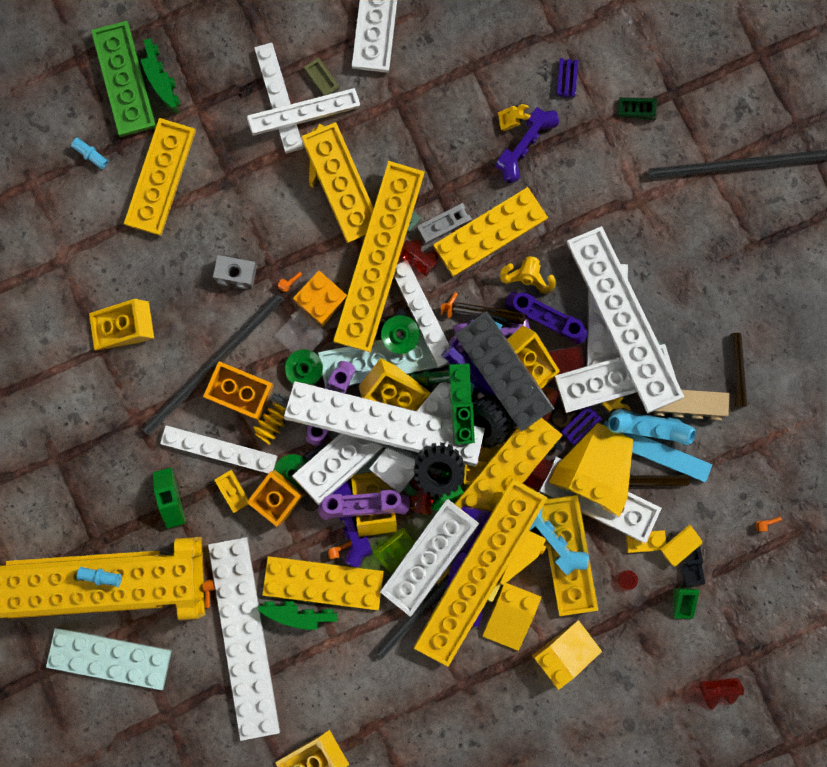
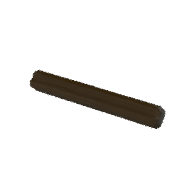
M453 302L452 312L479 317L484 312H488L493 320L524 324L525 322L524 313L460 302Z
M737 332L732 333L730 339L736 407L742 408L747 406L742 334Z
M630 475L629 486H688L690 483L688 475Z

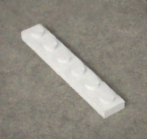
M273 43L254 47L272 109L290 105ZM297 124L279 129L286 154L304 149Z
M355 88L248 115L247 121L252 136L358 109L360 108V102Z
M408 260L397 264L394 279L438 369L450 364L441 356L443 351L448 349L450 345Z
M165 426L160 443L268 474L274 470L278 457L273 454L170 426Z

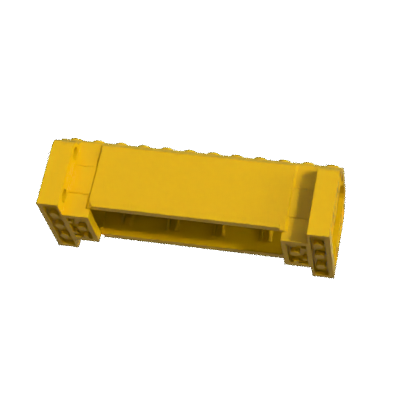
M202 537L176 538L174 541V555L160 554L159 550L6 561V565H0V618L163 608V605L176 604L178 620L199 619L206 615L205 593L203 590ZM80 567L94 570L100 568L104 569L105 572L121 574L122 580L119 587L105 584L99 586L95 585L94 582L78 580L77 573Z

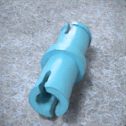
M79 137L75 138L72 142L71 147L81 153L85 160H90L101 170L107 166L109 160L99 154L95 147H90Z
M80 567L77 579L94 582L95 585L99 586L105 584L119 587L122 575L105 572L104 569L100 568L94 570Z

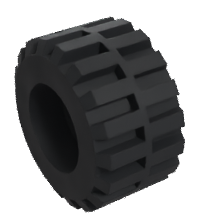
M488 394L473 403L474 426L485 428L481 446H487V448L497 447L507 440L517 425L498 397L494 394Z
M441 442L440 446H436V443H432V447L427 445L424 447V451L418 453V458L416 457L414 465V478L417 481V486L419 488L422 487V491L425 494L430 492V496L434 497L435 494H438V498H441L443 494L451 495L452 490L456 492L458 485H462L465 476L463 458L459 455L457 449L453 450V446L448 444L446 447L445 443ZM434 462H444L451 467V472L443 478H436L431 476L427 469Z

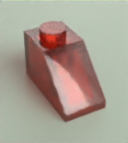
M543 458L523 484L538 492L554 463Z

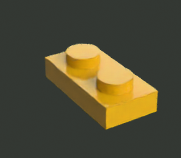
M232 470L214 479L233 513L249 505L246 503L249 499Z
M665 530L651 531L645 544L626 535L627 553L660 550L666 545Z

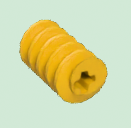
M272 402L275 409L268 408L267 410L270 415L263 414L262 416L265 421L258 420L261 427H253L256 432L255 435L268 445H271L268 438H276L273 432L280 433L278 426L285 427L282 420H286L284 419L286 408L279 405V403Z

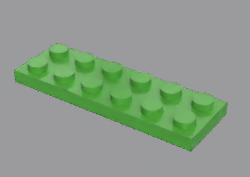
M128 21L91 30L119 136L123 137L156 128Z

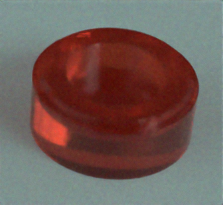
M624 570L618 576V584L626 590L634 589L638 584V577L633 571Z

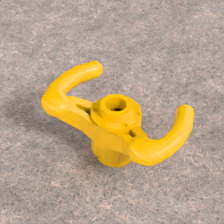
M526 257L522 261L521 268L508 275L507 273L514 268L513 264L505 265L500 271V279L503 283L510 284L521 281L525 285H534L542 294L551 293L556 286V280L553 275L547 277L549 285L545 284L539 273L540 261L535 257Z

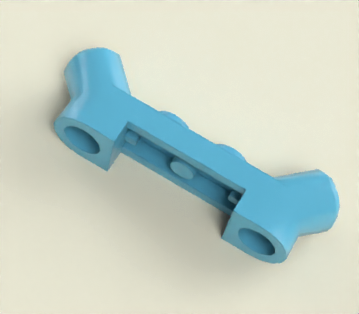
M617 409L608 420V428L613 433L624 432L677 441L685 445L691 444L696 435L695 428L684 424L680 419L672 417L665 419L636 414L631 410Z
M541 509L529 531L535 526L558 552L559 556L555 559V562L566 575H569L575 569L586 570L589 562L588 553L570 551L566 547L568 545L566 540L561 535L558 537L554 533L555 528L550 521H544Z

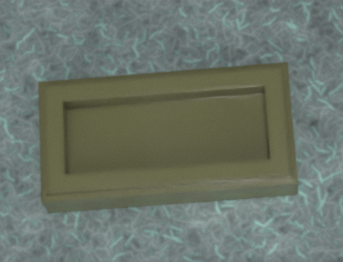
M319 57L303 67L322 96L333 94L340 89Z

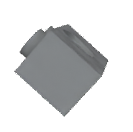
M217 255L213 278L215 281H218L217 284L229 286L230 283L235 284L240 289L253 288L257 265L253 261ZM238 269L240 271L239 275L231 277L230 273L232 270Z

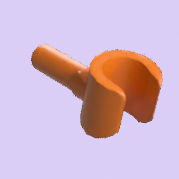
M299 271L289 281L282 278L278 283V288L283 292H287L291 285L303 274Z
M454 292L448 303L441 305V316L444 312H447V318L452 316V304L458 293Z
M777 517L771 520L757 521L756 531H768V525L780 522L782 518Z
M350 540L341 546L330 548L328 550L329 559L339 558L338 551L351 546L352 541Z
M213 579L207 580L203 584L205 608H210V591L215 590Z

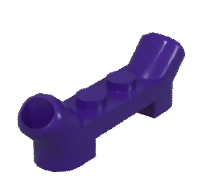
M536 107L526 122L530 129L513 153L505 149L495 167L502 171L503 179L506 183H514L520 179L517 161L520 158L524 159L529 151L527 147L530 143L534 144L540 136L538 132L540 130L556 128L559 125L558 113L555 110L544 112L539 107Z
M511 292L507 296L505 306L508 310L524 313L526 318L568 338L575 344H581L587 338L588 330L580 320L567 316L535 300V297L527 293Z
M345 482L333 494L352 495L348 482ZM352 516L339 517L340 521H345L346 528L343 529L346 538H351L352 541L351 547L344 559L345 563L359 568L364 558L373 555L368 538H359Z

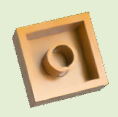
M318 270L293 299L299 307L323 327L344 305L347 295Z
M274 470L269 472L246 503L278 527L284 523L305 493Z

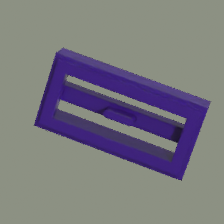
M559 59L556 96L575 98L578 60ZM563 65H566L565 90L561 92ZM570 66H573L572 90L571 93H568Z
M590 406L585 407L561 433L573 445H576L602 418ZM588 411L590 414L568 434L567 431ZM593 417L595 420L574 440L572 437Z

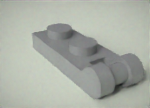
M463 203L417 226L425 244L472 221L471 216L467 215L466 207ZM459 214L461 219L456 220L454 215Z

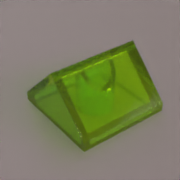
M402 527L372 553L392 575L415 542Z

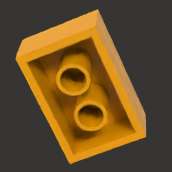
M218 361L203 397L248 417L260 420L274 385Z

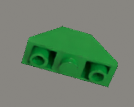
M173 468L153 472L154 493L158 509L167 529L187 524Z

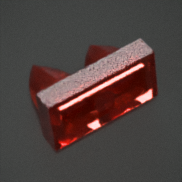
M406 240L403 243L400 256L408 260L413 267L427 277L437 262L438 254L436 250L423 253L421 251V240Z
M414 478L409 483L418 492V495L409 497V509L416 511V513L431 515L433 497L430 496V492L425 494L422 491V487L419 488L417 486V481Z
M739 678L700 681V690L704 696V701L711 710L717 706L720 697H724L732 705L736 702L739 695H744V687Z

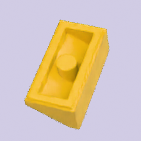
M688 525L660 550L665 559L675 567L703 542L693 527Z

